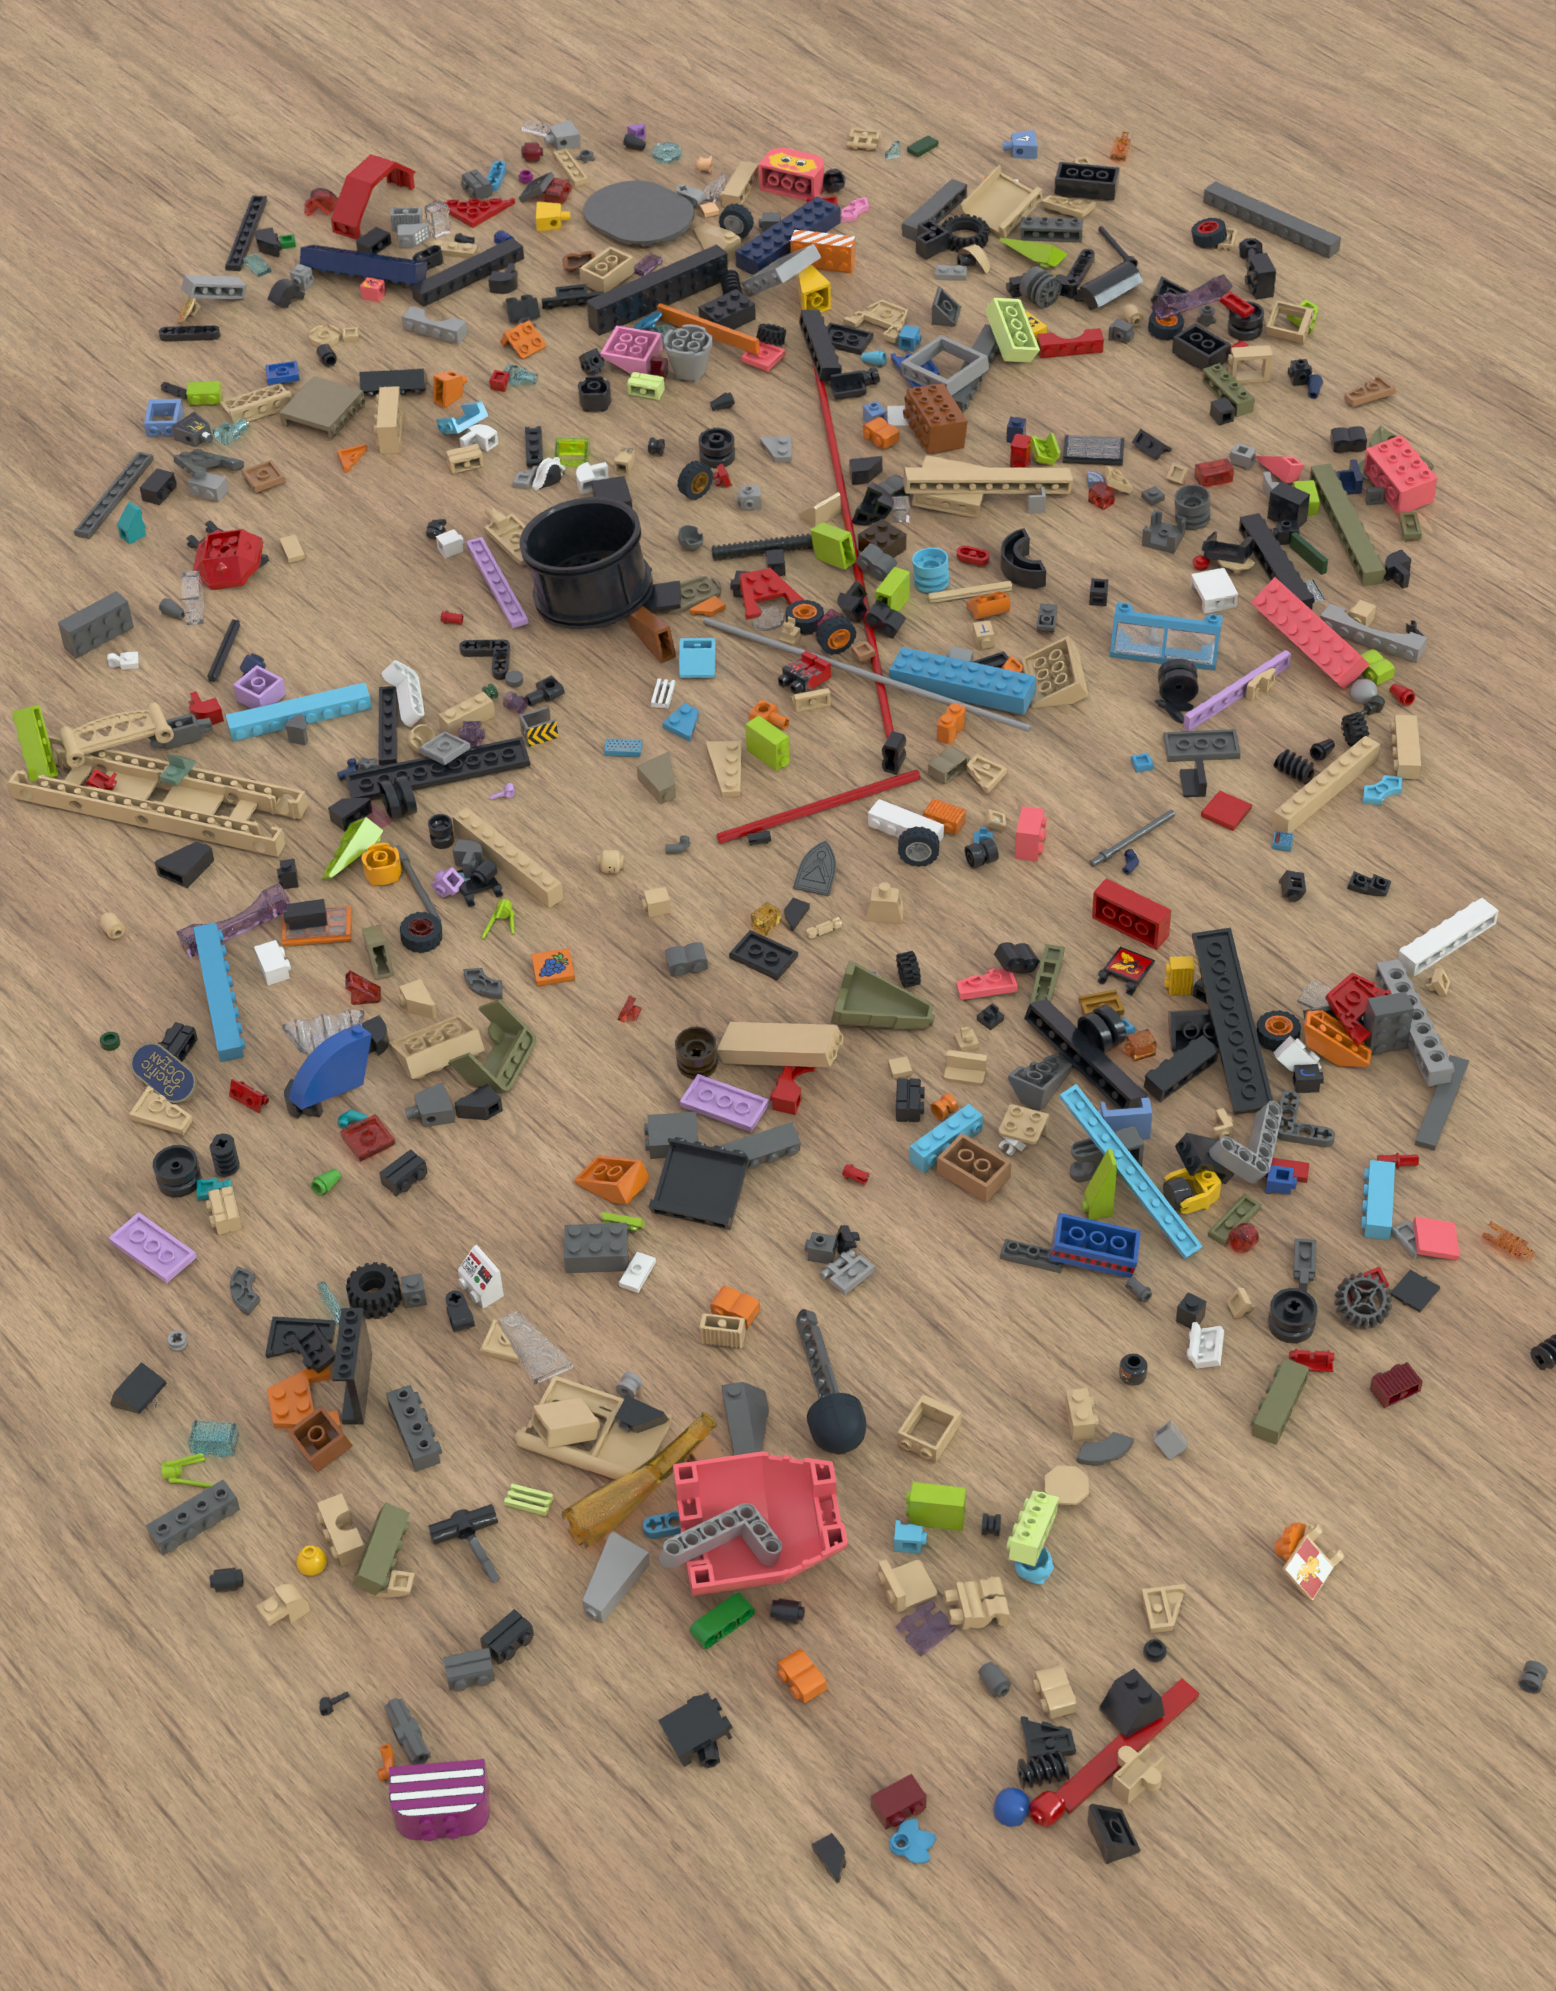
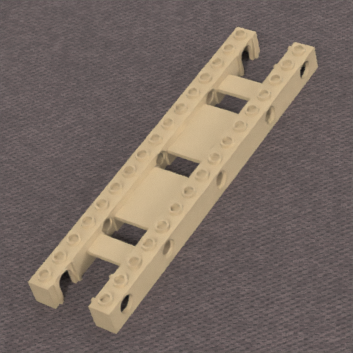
M48 736L55 764L62 769H71L64 780H59L42 774V776L39 775L37 777L40 786L30 785L24 770H16L8 781L12 798L276 857L279 856L285 846L283 829L278 828V826L272 827V838L263 837L260 832L259 823L248 821L254 810L269 812L272 815L278 814L292 817V819H301L308 808L305 791L192 767L176 787L161 782L160 779L161 774L170 765L168 761L108 748L85 754L83 765L75 768L70 767L66 760V751L61 738ZM53 744H59L64 750L55 749ZM95 769L110 777L114 772L117 773L115 778L117 784L113 791L91 786L85 787L82 784ZM155 788L169 790L163 802L148 801ZM283 794H289L295 800L288 799L287 801ZM221 802L236 805L230 817L214 815Z

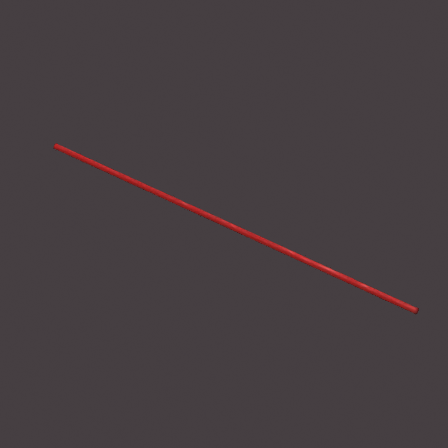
M813 364L837 491L840 493V506L845 531L851 532L857 561L859 553L824 381H819ZM855 562L852 565L855 581L860 582L866 591L862 569ZM866 595L862 601L868 610L862 618L867 642L875 650V656L871 658L873 673L883 676L874 628L864 621L870 610ZM875 681L887 740L894 729L885 684Z

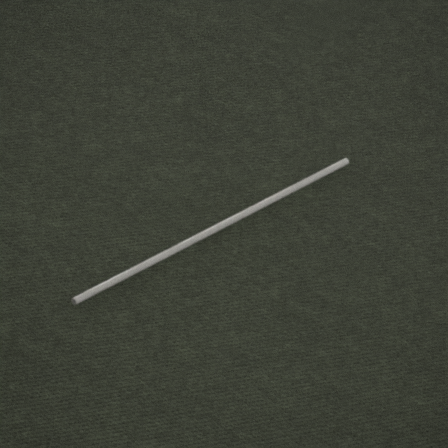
M707 617L703 620V624L799 656L806 651ZM812 653L830 662L832 667L948 706L952 703H957L965 706L966 712L1026 732L1031 731V725Z

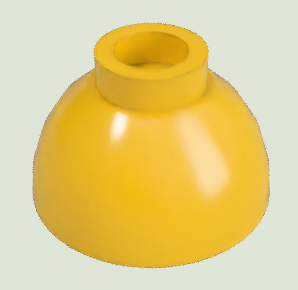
M306 1546L298 1553L296 1558L297 1569L300 1573L307 1576L321 1573L326 1568L328 1562L325 1552L317 1546Z

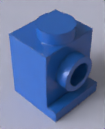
M1271 1165L1268 1172L1265 1194L1276 1192L1291 1195V1189H1296L1297 1177H1293L1294 1168Z

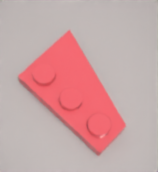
M992 968L988 970L987 974L982 976L976 974L956 982V989L960 1000L1018 992V985L1013 972H1007L1003 968L998 970Z

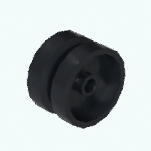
M1246 301L1255 307L1254 312L1246 318H1242L1229 309L1227 329L1232 337L1239 340H1253L1261 335L1264 309L1259 304Z
M711 428L700 434L698 441L699 459L702 463L710 468L717 469L718 465L723 464L724 467H727L734 462L735 441L732 432L723 428Z
M1182 658L1166 661L1159 668V693L1166 702L1187 703L1198 694L1197 669L1191 661Z
M405 775L396 777L394 785L390 780L379 783L382 802L391 821L401 818L402 811L407 816L417 813L415 797Z
M1106 1004L1100 1005L1092 1012L1086 1013L1078 1019V1029L1104 1054L1110 1051L1112 1047H1117L1126 1040V1029L1122 1019L1112 1007Z
M172 1145L162 1149L153 1159L152 1167L157 1185L162 1193L171 1197H183L197 1189V1180L202 1179V1174L197 1156L190 1147Z
M1287 1288L1276 1293L1271 1300L1268 1317V1328L1271 1334L1278 1340L1295 1344L1310 1338L1315 1330V1320L1317 1317V1303L1314 1297L1298 1288Z

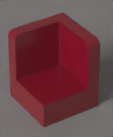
M652 356L650 375L664 377L665 382L669 372L668 358Z

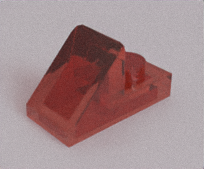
M351 970L345 974V989L351 992L352 1005L373 1004L381 1001L380 986Z

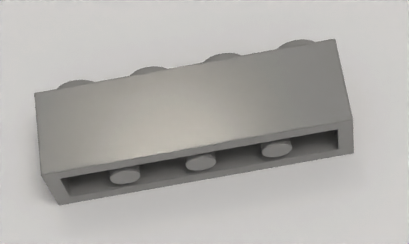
M184 275L181 290L190 298L243 299L247 285L239 277Z

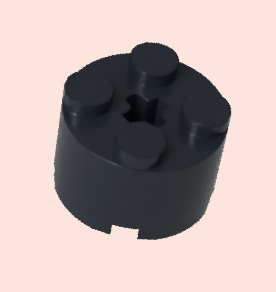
M593 375L586 377L585 381L578 383L579 403L583 411L608 410V406L611 404V389L608 380H604L602 376Z

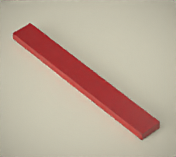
M1181 1678L1161 1696L1165 1714L1163 1717L1128 1738L1119 1734L1056 1791L1064 1799L1065 1811L1070 1815L1121 1768L1117 1761L1118 1751L1121 1747L1129 1746L1138 1753L1199 1697V1692Z

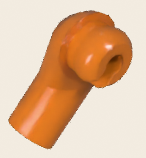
M385 1744L380 1747L384 1768L377 1770L380 1781H385L386 1779L389 1781V1767H394L395 1764L392 1747L390 1744Z

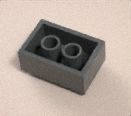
M1406 992L1367 999L1363 1026L1371 1032V1035L1364 1043L1366 1047L1368 1046L1372 1050L1371 1055L1407 1049L1414 1008Z
M627 1223L565 1225L564 1263L566 1273L626 1271L628 1268L629 1252Z

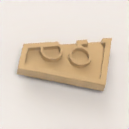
M1048 195L1042 200L1041 206L1051 211H1058L1063 215L1068 214L1074 216V218L1082 219L1095 209L1096 202L1086 204L1078 199L1076 201H1068L1064 197Z

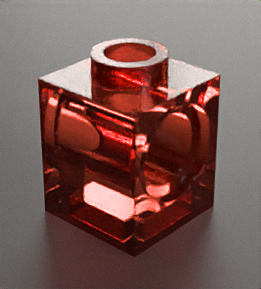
M1102 481L1089 488L1088 502L1104 510L1114 503V488Z

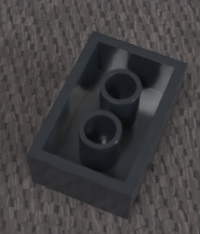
M737 289L698 307L700 318L733 330L756 319L755 303Z
M1196 323L1173 337L1172 353L1202 371L1204 368L1219 363L1222 365L1228 361L1231 344Z

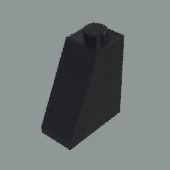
M196 841L156 860L154 863L158 876L188 888L214 862V856L210 846Z

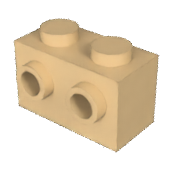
M1088 1388L1066 1390L1065 1407L1072 1441L1094 1439L1095 1427H1098V1417L1092 1411L1095 1407L1093 1396H1089Z

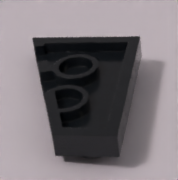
M272 1317L265 1353L266 1358L296 1352L292 1347L294 1342L290 1336L294 1334L299 1337L314 1324L320 1328L330 1344L333 1343L336 1328L335 1320Z

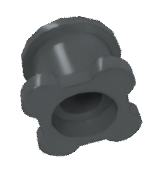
M1205 305L1199 309L1200 317L1197 318L1198 323L1208 327L1216 322V318H1213L1215 314L1213 307Z

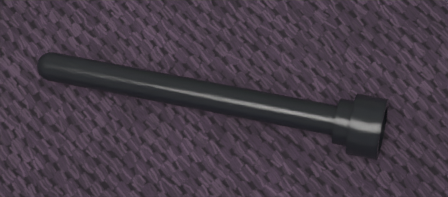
M1099 226L1098 231L1124 259V262L1128 261L1137 267L1138 261L1135 257L1129 256L1103 226Z

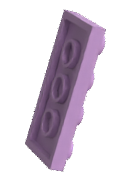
M697 1074L680 1100V1107L751 1133L769 1106V1099L700 1074Z
M139 1212L109 1237V1242L165 1283L172 1280L197 1258L196 1252Z

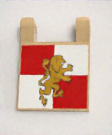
M1318 1524L1306 1527L1304 1537L1282 1569L1309 1601H1313L1333 1568L1344 1558V1553L1340 1549H1337L1336 1552L1333 1549L1329 1550L1326 1557L1313 1541L1322 1533V1528Z

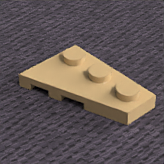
M150 1086L146 1088L129 1114L131 1120L184 1135L193 1121L189 1113L176 1104L168 1102L166 1097L155 1093Z

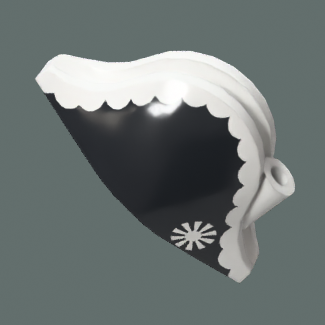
M546 458L540 463L532 485L533 489L539 490L560 481L566 469L565 466L560 465V458Z

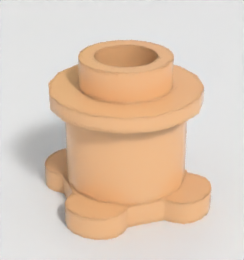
M712 156L709 159L702 157L697 159L696 168L699 169V172L704 170L709 171V174H711L713 167Z

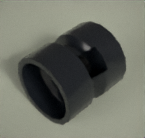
M445 814L432 816L428 820L432 846L437 849L449 848L455 840L451 818Z
M991 838L981 840L979 844L967 845L964 848L966 860L972 869L983 866L984 862L989 864L999 859L997 846Z

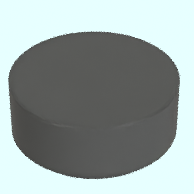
M519 671L508 672L505 676L506 684L510 687L522 685L523 674Z

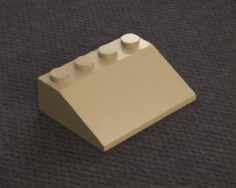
M1069 635L1022 658L1024 673L1036 676V693L1031 701L1033 708L1073 704L1089 696L1079 651Z
M461 1014L388 1042L404 1071L411 1079H420L429 1072H438L444 1066L449 1065V1060L467 1053H471L475 1057L479 1055V1052L485 1050L479 1030Z

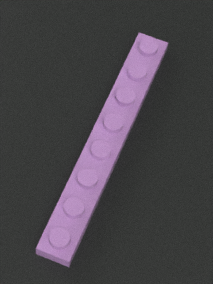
M479 537L466 541L469 552L510 626L515 628L528 624L525 612L484 539Z
M1285 650L1277 654L1274 658L1263 663L1257 669L1252 670L1248 675L1238 679L1232 685L1227 686L1223 691L1213 695L1195 709L1188 711L1184 716L1183 728L1191 731L1245 696L1248 683L1260 673L1275 668L1277 675L1290 666L1291 653Z

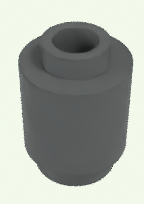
M988 1662L979 1669V1679L993 1697H1003L1009 1692L1011 1681L997 1664Z

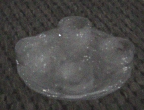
M774 605L765 608L759 607L762 612L761 616L750 620L752 626L756 629L770 631L780 627L784 623L785 616L780 606Z

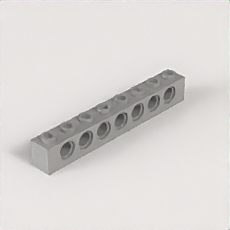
M1399 959L1376 963L1375 978L1380 988L1385 991L1387 989L1390 990L1391 994L1406 992L1412 1003L1414 1012L1408 1046L1427 1086L1450 1083L1452 1074L1455 1071L1454 1065L1448 1059L1446 1048H1443L1441 1045L1439 1034H1436L1434 1031L1432 1020H1429L1427 1017L1426 1008L1422 1006L1420 996L1415 992L1413 982L1407 976L1406 967L1402 966Z

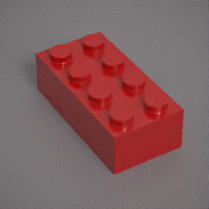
M1107 878L1093 893V919L1156 950L1169 937L1171 909L1166 906H1162Z

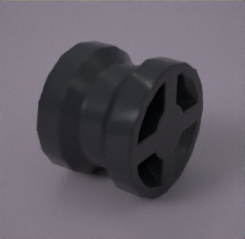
M651 437L648 444V453L663 455L665 440L662 438L656 440L654 437Z
M983 1513L981 1535L993 1534L995 1537L1000 1536L1001 1514L990 1516L988 1513Z

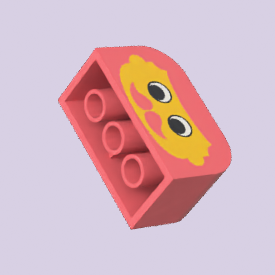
M776 148L769 151L759 163L760 190L804 201L817 196L820 197L824 191V160L818 155L788 148Z

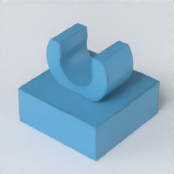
M980 827V831H974V843L979 844V841L987 838L993 839V832H987V827Z

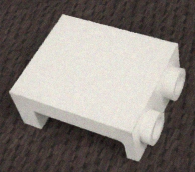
M1225 568L1191 574L1190 587L1191 589H1196L1202 599V611L1204 614L1237 607L1238 592Z

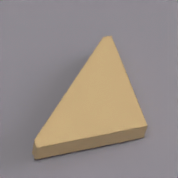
M493 1319L480 1348V1354L518 1363V1355L514 1352L497 1320Z

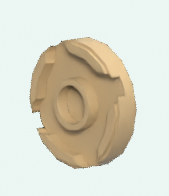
M323 325L316 326L309 332L310 343L315 347H319L322 344H328L330 347L334 346L341 338L339 329L333 325H327L328 327H323Z

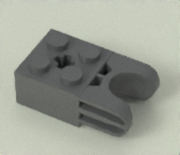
M1133 1126L1114 1131L1142 1168L1144 1143L1136 1127ZM1091 1138L1077 1141L1072 1145L1071 1154L1076 1162H1073L1070 1167L1071 1178L1076 1182L1089 1181L1101 1163L1104 1155Z

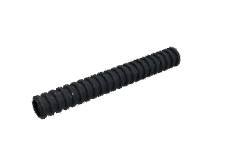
M807 533V535L801 534V536L796 535L795 537L794 535H791V537L786 536V538L782 536L780 539L775 537V539L770 538V540L766 538L764 541L760 539L759 541L754 540V542L750 540L748 543L744 541V543L739 542L738 544L734 542L732 545L731 543H728V545L723 544V546L719 544L716 547L712 545L711 550L715 561L717 558L722 560V558L727 559V557L731 559L733 556L738 558V556L743 557V555L747 557L749 554L751 556L754 554L759 555V553L764 554L766 551L783 549V552H785V550L790 551V549L794 551L796 548L798 550L801 548L806 549V547L810 549L813 546L811 535Z

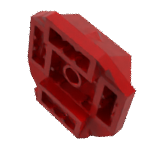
M244 529L207 534L202 545L197 547L193 572L210 590L244 586L248 581L247 578L254 574L260 566L264 542L261 537Z

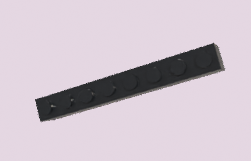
M511 238L411 286L413 299L425 307L491 275L493 271H500L508 267L509 263H517L524 259L523 245Z
M1259 513L1240 517L1239 532L1244 540L1247 536L1254 537L1252 552L1270 581L1276 577L1312 610L1313 603L1315 602L1314 595L1310 593L1307 584L1301 579L1300 573L1295 570L1293 562L1288 559L1286 551L1281 548L1272 530L1268 528L1266 520Z
M1048 999L1029 1004L1024 1019L1117 1109L1140 1108L1141 1098H1147L1148 1094Z

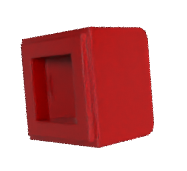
M494 370L489 380L490 388L505 392L510 373Z

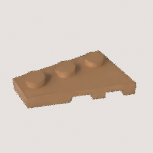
M1377 375L1372 382L1370 380L1365 382V386L1356 387L1345 393L1344 400L1351 406H1360L1363 403L1373 402L1377 399L1387 398L1390 395L1396 394V388L1383 377Z

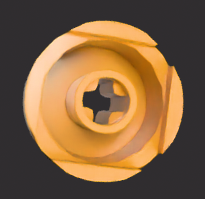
M376 843L369 846L365 853L363 852L364 875L370 882V885H387L399 881L402 868L399 851L396 847H390L388 843Z

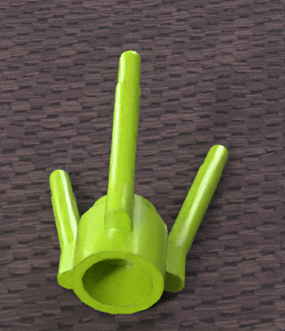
M501 899L498 901L497 907L481 939L486 937L494 920L498 918L506 919L509 917L511 934L515 933V911L512 910V903L509 900Z
M202 1453L162 1462L163 1479H169L170 1484L181 1483L206 1488L213 1486V1484L178 1478L179 1475H182V1466L205 1461Z

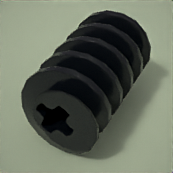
M735 270L723 272L720 277L723 295L736 289L743 294L738 272Z
M1289 749L1279 754L1273 765L1274 768H1278L1279 771L1290 775L1292 778H1296L1297 781L1305 785L1312 780L1315 772L1313 762L1308 764V759L1302 761V756L1296 757L1295 752L1290 754Z
M217 1134L209 1147L215 1172L219 1176L228 1177L236 1173L240 1167L234 1138L229 1134Z
M1553 1334L1550 1338H1547L1544 1342L1531 1349V1358L1540 1370L1552 1369L1554 1364L1556 1365V1334Z
M1059 1750L1055 1751L1054 1757L1050 1752L1046 1753L1045 1760L1042 1755L1036 1756V1762L1033 1757H1028L1027 1763L1023 1759L1018 1760L1017 1773L1023 1790L1025 1782L1028 1783L1030 1788H1033L1034 1780L1038 1782L1039 1786H1042L1043 1778H1046L1049 1784L1052 1783V1776H1055L1058 1782L1061 1781V1774H1064L1067 1780L1070 1779L1066 1759Z

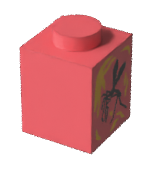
M367 277L360 285L362 299L380 302L386 294L384 280Z

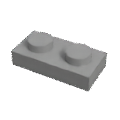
M936 265L935 280L966 281L967 266Z

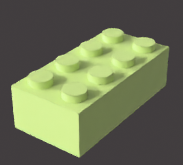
M993 298L985 312L1004 361L1032 362L1040 349L1021 300Z

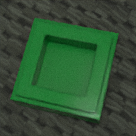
M294 234L279 236L282 249L296 247Z

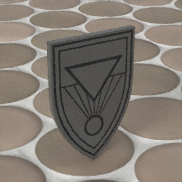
M826 840L815 845L803 857L793 889L826 896L830 895L837 865L835 854Z

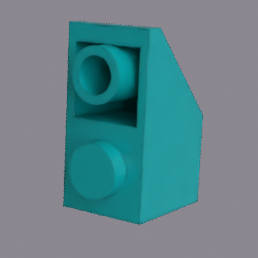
M132 502L127 503L117 523L120 537L128 544H132L146 536V526L142 519V510Z

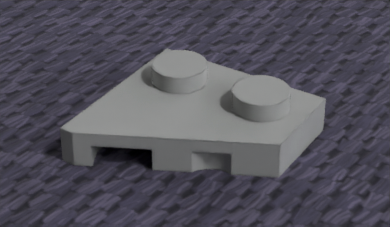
M792 436L760 437V444L766 447V452L771 455L774 462H791Z

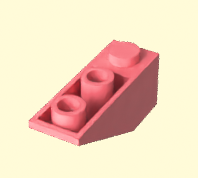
M1267 455L1255 457L1262 466L1270 470L1271 474L1276 475L1281 482L1286 484L1298 481L1304 464L1293 456Z

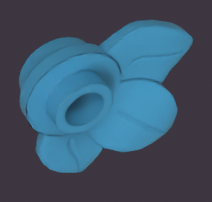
M909 1819L904 1821L900 1825L899 1831L890 1838L889 1848L893 1854L905 1856L912 1863H926L930 1861V1855L927 1850L933 1846L936 1835L928 1831L918 1830L917 1819ZM903 1843L905 1847H898L897 1844Z

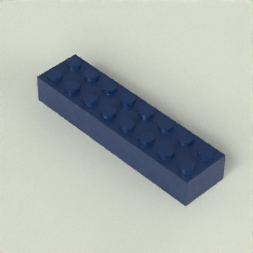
M815 197L736 250V267L751 275L756 274L775 260L791 253L790 240L794 230L826 233L840 224V207L821 197Z
M314 244L300 248V265L310 267L311 270H314V268L319 269L320 272L334 271L333 273L338 275L348 273V276L351 277L361 275L364 279L374 277L384 281L391 280V283L396 284L406 282V285L409 286L426 279L427 262Z

